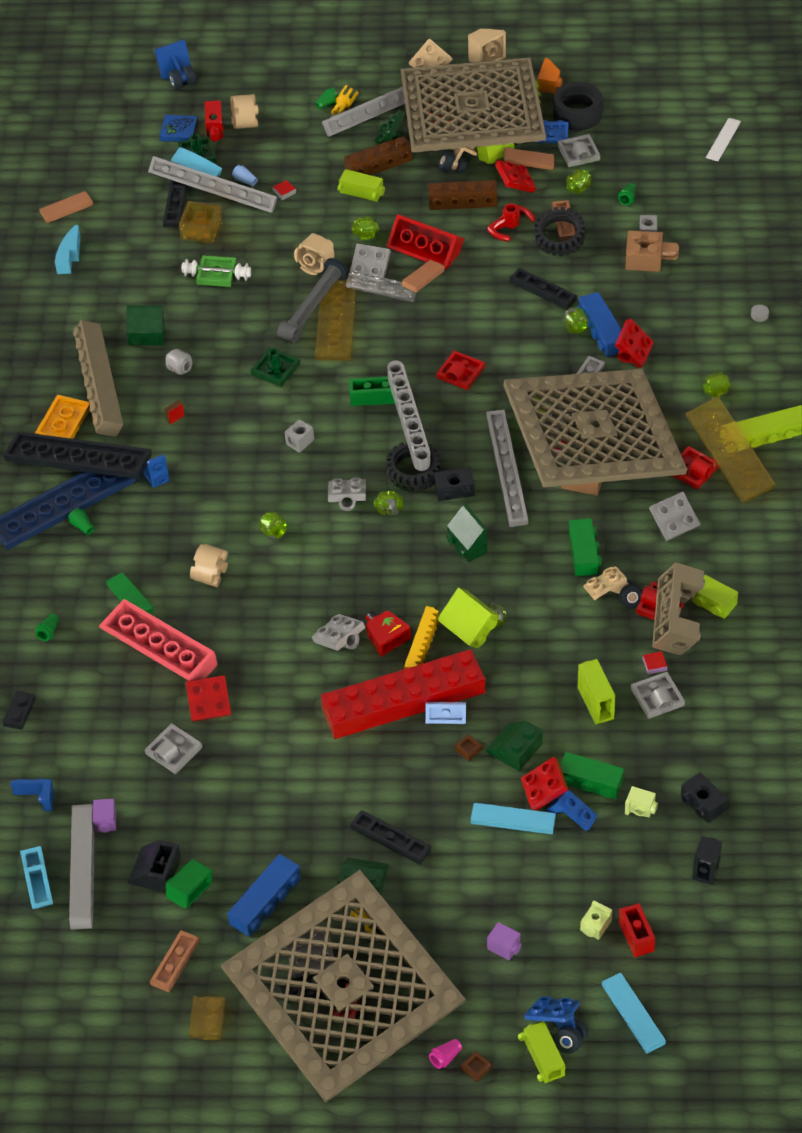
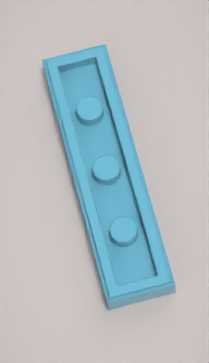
M474 803L471 824L553 835L556 813Z
M622 973L602 981V986L646 1054L665 1045L666 1040Z

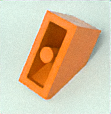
M545 58L537 78L539 91L555 94L556 90L562 86L563 79L560 78V70L549 58Z

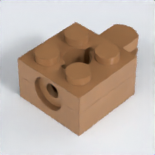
M628 231L625 270L660 272L661 259L676 260L679 256V245L677 243L662 242L663 232Z

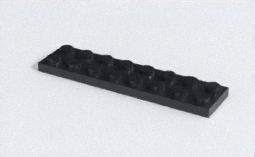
M17 432L5 451L3 458L4 461L139 479L147 465V461L152 456V451L147 448Z

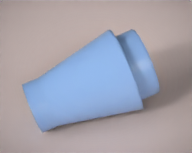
M237 165L232 172V177L236 181L252 187L257 183L258 178L243 165Z

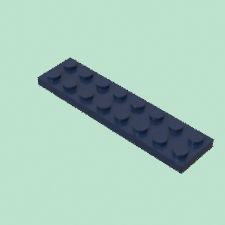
M82 472L1 515L0 542L9 550L67 519L74 509L80 508L84 510L135 483L136 479Z

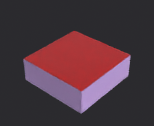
M662 651L643 655V662L648 674L667 671V664Z

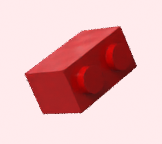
M640 903L619 909V925L634 958L654 952L655 936Z

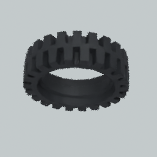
M554 207V211H552L550 208L547 210V213H541V216L535 222V240L538 247L542 251L545 250L546 254L552 252V256H556L557 253H559V256H563V253H565L567 256L570 255V251L574 253L576 248L580 249L581 244L583 245L586 237L585 222L576 210L572 211L571 208L565 210V207H561L558 210V207ZM557 221H566L573 224L577 229L575 236L563 242H554L547 239L543 231L549 224Z
M407 441L405 445L401 442L399 447L394 446L387 456V474L391 483H394L396 487L399 486L402 490L406 487L407 491L410 492L412 488H414V492H417L419 488L423 491L426 490V486L432 487L434 472H441L442 470L441 456L437 448L432 447V444L428 443L430 462L432 463L431 469L420 475H407L401 473L396 468L399 461L411 456Z

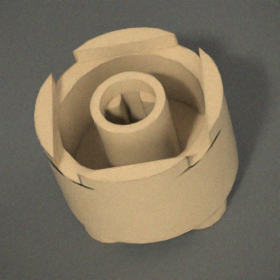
M255 94L231 97L230 106L233 115L231 118L234 129L258 127V120L255 115H258V105H254L256 102Z
M312 233L295 249V261L300 263V268L310 275H317L324 270L326 260L334 258V245L331 240H326L324 237Z
M201 544L193 559L195 560V566H191L190 578L218 587L221 580L220 574L225 573L228 563L225 561L228 551L208 544Z

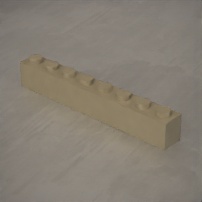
M80 320L78 326L74 328L73 335L76 339V348L78 349L79 361L81 362V372L85 380L84 385L87 389V399H89L93 425L97 434L116 437L123 426V421L101 325Z

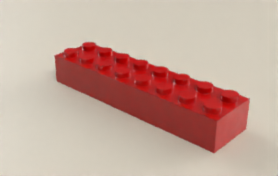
M469 649L321 694L322 710L334 739L425 712L426 702H458L484 694L485 677L472 650Z

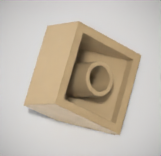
M479 29L469 34V61L473 63L496 61L505 58L506 32L504 30Z

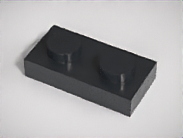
M21 691L15 692L2 721L4 727L23 730L36 700L35 694Z

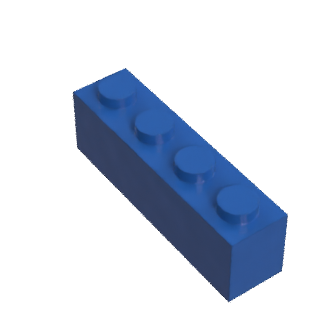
M599 292L579 297V305H577L578 314L584 318L585 326L590 328L593 339L597 340L599 349L605 353L606 357L618 354L619 349L615 346L621 328Z
M279 854L227 913L229 924L247 936L257 931L261 927L262 921L274 912L275 906L287 897L288 891L299 883L301 879L300 866Z

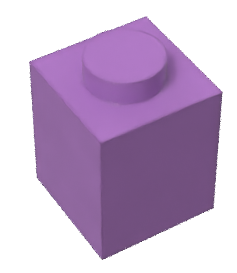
M114 799L93 800L95 832L106 833L116 831V806Z
M499 922L487 937V949L507 960H510L514 954L517 955L522 946V943H520V933Z

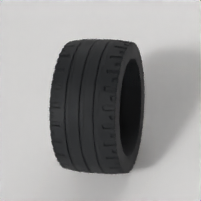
M570 82L556 90L553 99V114L556 121L563 120L568 122V129L572 131L588 130L599 123L602 116L603 100L602 94L597 87L586 82ZM574 103H582L588 105L589 107L584 109H572L566 106Z

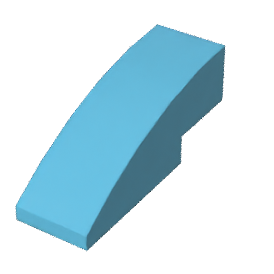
M181 147L178 148L170 160L173 163L219 177L222 173L221 167Z
M75 225L66 234L59 245L55 258L57 274H71L72 261H79L81 237L78 225Z
M41 846L20 851L32 909L53 905Z

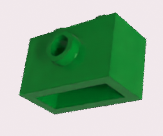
M194 859L190 860L180 868L174 877L169 878L167 881L166 898L187 909L212 885V870Z

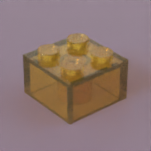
M188 201L179 222L181 239L214 243L223 221L221 205Z

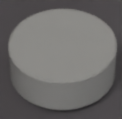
M764 305L753 306L751 309L752 319L758 322L767 320L769 309Z

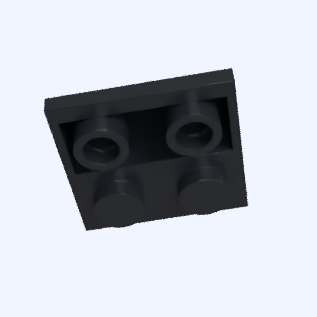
M158 840L141 847L128 879V884L166 892V883L169 878L174 877L181 860L179 844Z

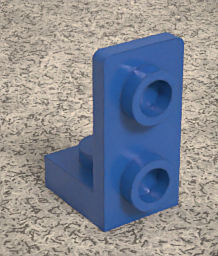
M164 454L147 461L148 467H145L143 474L153 488L169 481Z
M51 779L11 780V788L14 795L38 794L39 803H42L44 811H52L54 788Z
M569 790L552 800L546 809L549 813L564 812L585 831L590 829L597 818V814Z

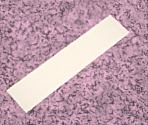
M728 118L707 154V159L719 161L741 121Z

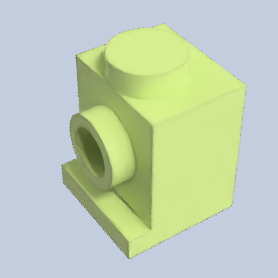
M632 786L625 802V814L629 815L632 812L638 816L650 818L651 814H655L658 802H655L656 793Z
M593 901L590 909L581 920L580 930L586 936L599 940L612 922V909Z

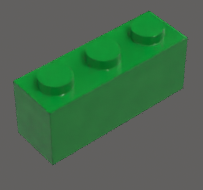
M388 376L349 379L350 406L395 404Z
M592 518L569 520V539L575 576L598 575V567L602 566L601 555H597V552H599V541L595 540L597 528L593 526Z
M565 752L560 764L567 786L579 788L585 792L596 793L605 798L617 799L624 781V768Z

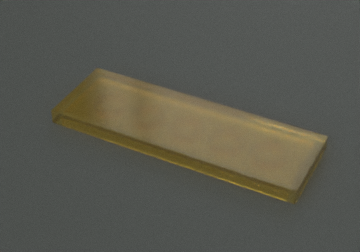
M336 281L321 300L315 360L351 361L357 281Z
M719 396L686 413V417L742 504L775 488L776 484Z

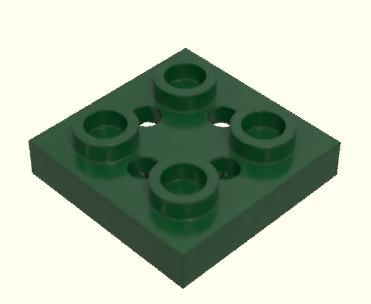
M399 110L396 114H392L389 117L387 124L383 123L379 129L381 133L378 134L374 141L376 142L375 146L404 136L397 131L404 117V112Z
M192 134L190 140L178 142V147L191 151L212 163H216V156L210 136L201 138L199 134H195L196 139H194V134Z
M269 347L251 369V375L282 387L300 365V359L283 353L279 349L276 350V348Z

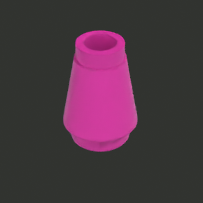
M453 1039L432 1049L429 1059L437 1069L445 1068L462 1050V1046L458 1040Z

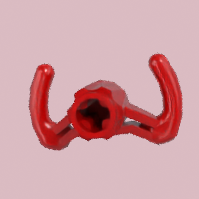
M510 203L503 208L502 216L491 223L487 230L496 239L509 242L511 240L509 235L501 234L496 230L503 227L509 229L518 227L520 224V213L525 214L531 222H535L536 217L529 209Z

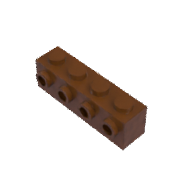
M405 136L344 157L345 169L367 175H373L413 161L411 144Z
M496 180L428 183L429 210L497 207Z

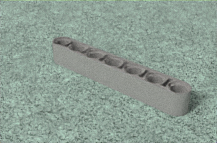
M397 360L391 361L387 366L388 382L412 461L417 470L425 471L430 468V449L403 363Z
M93 804L72 805L69 908L71 930L93 928L95 839Z

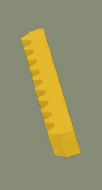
M426 606L404 669L423 664L426 661L430 643L433 641L432 637L435 635V630H437V624H439L437 620L439 612L433 607Z

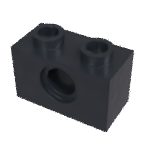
M471 467L434 472V486L438 501L475 496V484Z
M701 772L681 785L682 801L686 805H690L695 810L697 816L703 818L707 823L727 810L728 798Z
M701 837L694 856L692 879L713 885L720 866L721 841L712 837Z

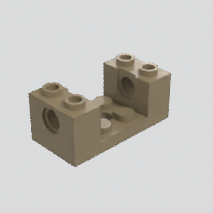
M675 562L658 578L652 648L681 656L700 640V623L679 617L681 613L679 603H686L690 600V597L693 598L695 593L703 589L705 585L703 570Z

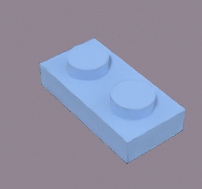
M426 702V723L466 724V702Z

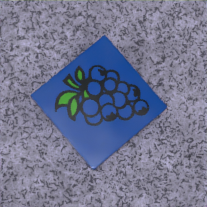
M165 115L160 133V141L180 142L190 140V136L192 134L195 135L198 117Z

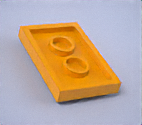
M57 395L35 434L74 439L90 410V403Z

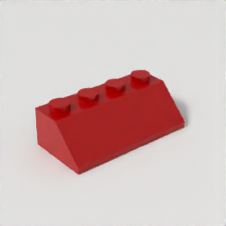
M397 214L386 247L425 262L433 260L445 266V269H448L459 255L464 237Z

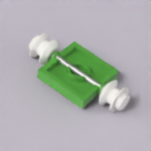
M202 255L200 265L197 264L196 260L189 263L188 259H186L185 263L183 262L181 266V271L185 277L188 273H191L192 277H195L197 274V285L231 287L234 275L237 280L244 277L245 281H247L248 277H251V267L248 266V263L243 267L240 263L237 264L236 258Z

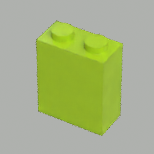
M457 588L437 620L469 646L479 648L485 643L489 632L497 625V620L500 616L468 590Z
M595 659L578 664V690L595 725L613 720L615 714V694L598 660Z

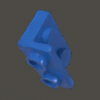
M543 120L546 140L535 143H558L560 140L568 139V122L563 120L555 122Z

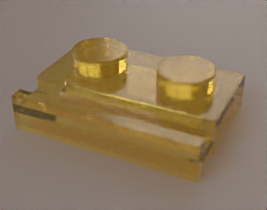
M193 996L189 1030L190 1039L196 1037L199 1039L221 1040L225 997L203 996V998H197V996Z

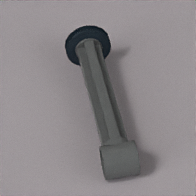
M328 258L324 263L326 272L291 319L287 322L283 321L279 325L277 331L279 338L292 343H296L299 340L301 327L336 280H344L348 275V269L341 261L335 258Z

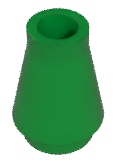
M332 87L330 89L327 88L319 99L314 102L315 106L321 110L335 103L338 93Z
M628 183L619 192L618 200L622 205L627 206L634 202L635 184Z
M76 508L69 514V522L84 532L85 535H90L95 528L84 510Z
M49 614L44 621L36 626V637L41 641L52 639L59 622V617L55 614Z

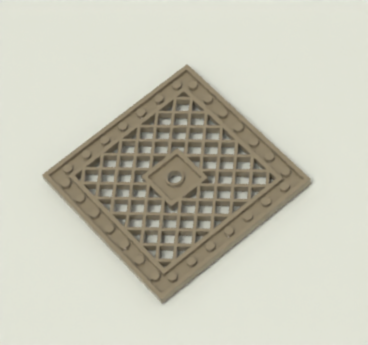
M531 57L401 69L411 152L546 140Z
M643 369L504 380L503 386L543 487L686 474L687 467ZM546 421L547 423L551 424V426L544 424V422ZM549 435H554L556 439L550 437ZM563 440V441L567 442L568 444L566 445V444H564V443H562V442H560V441ZM556 447V448H558V449H560V450H562V451L559 452V451L555 450L554 448ZM601 450L608 452V455L601 452ZM585 451V452H587V453H589V454H591V455L588 456V455L584 454L583 452ZM568 453V454L572 455L573 457L571 458V457H569V456H567V455H565V454ZM633 454V455L637 456L638 458L636 459V458H634V457H632V456H630V455ZM561 460V461H563V462H565V463H567V464L564 465V464L560 463L559 461Z
M360 870L221 964L222 970L325 1102H328L465 1003L466 1000ZM345 908L344 915H337L338 912ZM348 908L360 910L359 918L347 916ZM363 911L370 919L362 918ZM328 920L327 927L319 926ZM331 920L342 921V929L330 928ZM346 922L358 924L357 932L345 930ZM361 924L373 926L372 934L360 932ZM376 927L383 935L375 934ZM310 932V938H309V939H304V938H302L303 936H305L306 934H308V933ZM314 932L326 933L325 941L313 940ZM329 934L340 935V944L328 942ZM344 936L356 938L355 946L343 944ZM359 938L371 940L370 948L358 946ZM374 940L386 942L385 950L373 948ZM389 943L393 946V948H394L396 951H389V950H388V948H389ZM293 944L292 951L285 950L287 947ZM296 944L308 945L307 953L295 952ZM311 947H323V955L311 954ZM327 948L338 949V958L326 956ZM342 950L354 952L353 960L348 953L341 958ZM357 952L369 954L368 962L357 961ZM372 954L384 956L383 964L371 963ZM274 956H276V957H275V963H268V962H267V961H269L270 959H272ZM279 956L291 957L290 965L278 964ZM387 957L399 958V965H386ZM294 958L306 959L305 968L293 966ZM402 959L406 962V964H407L410 968L401 967V966H402ZM309 960L320 961V970L308 968ZM325 962L333 963L332 965L324 969ZM359 967L367 968L366 976ZM261 969H274L272 978L260 976ZM370 969L382 970L381 978L369 977ZM277 970L288 971V980L276 978ZM385 971L397 972V980L384 979ZM292 972L304 974L303 982L292 981ZM307 974L316 975L313 977L315 984L306 983ZM400 974H412V983L400 981ZM416 976L423 984L415 983ZM340 979H346L349 982V986L341 988L337 985V982ZM263 983L271 984L270 992ZM373 984H380L379 993L371 992L374 989ZM274 985L286 986L285 994L273 993ZM383 985L394 986L395 995L382 993ZM290 986L302 988L301 996L289 995ZM399 987L411 989L410 997L398 996ZM305 989L317 990L316 999L304 997ZM414 989L426 991L425 999L413 998ZM320 991L327 998V1000L319 999ZM429 992H430L433 997H431V998L428 1000ZM363 997L362 1005L353 1004ZM366 997L378 999L377 1007L365 1006ZM276 999L284 1000L283 1008L276 1001ZM381 999L394 1001L393 1009L380 1008ZM287 1001L299 1002L298 1011L286 1009ZM397 1002L409 1003L408 1012L396 1010ZM303 1003L314 1004V1013L302 1012ZM412 1004L420 1005L411 1012ZM318 1005L330 1007L329 1015L317 1014ZM333 1007L338 1014L345 1010V1017L332 1016ZM349 1010L361 1011L360 1020L348 1018ZM364 1012L376 1013L375 1022L363 1020ZM379 1014L391 1015V1024L378 1022ZM289 1016L297 1017L296 1025ZM395 1016L403 1017L394 1024ZM300 1018L313 1019L312 1027L299 1026ZM316 1020L328 1021L327 1030L315 1028ZM331 1022L343 1023V1031H331ZM347 1024L359 1026L358 1034L345 1033ZM362 1026L374 1028L373 1036L361 1035ZM377 1028L385 1029L383 1033L376 1037ZM302 1033L310 1034L309 1042ZM314 1034L326 1036L325 1045L313 1043ZM329 1036L341 1038L340 1047L328 1045ZM344 1039L357 1040L356 1049L343 1047ZM360 1041L369 1042L359 1049ZM315 1050H322V1051H324V1053H323V1059L319 1056V1054H318ZM327 1051L339 1053L338 1062L326 1060ZM342 1053L351 1054L348 1058L341 1062Z

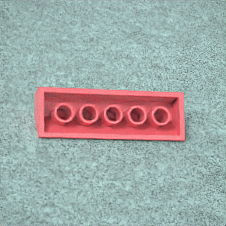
M125 599L99 625L104 631L189 681L206 679L218 665L214 651Z

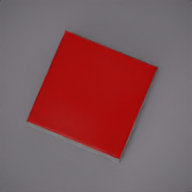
M285 180L273 186V192L284 200L296 194V188Z

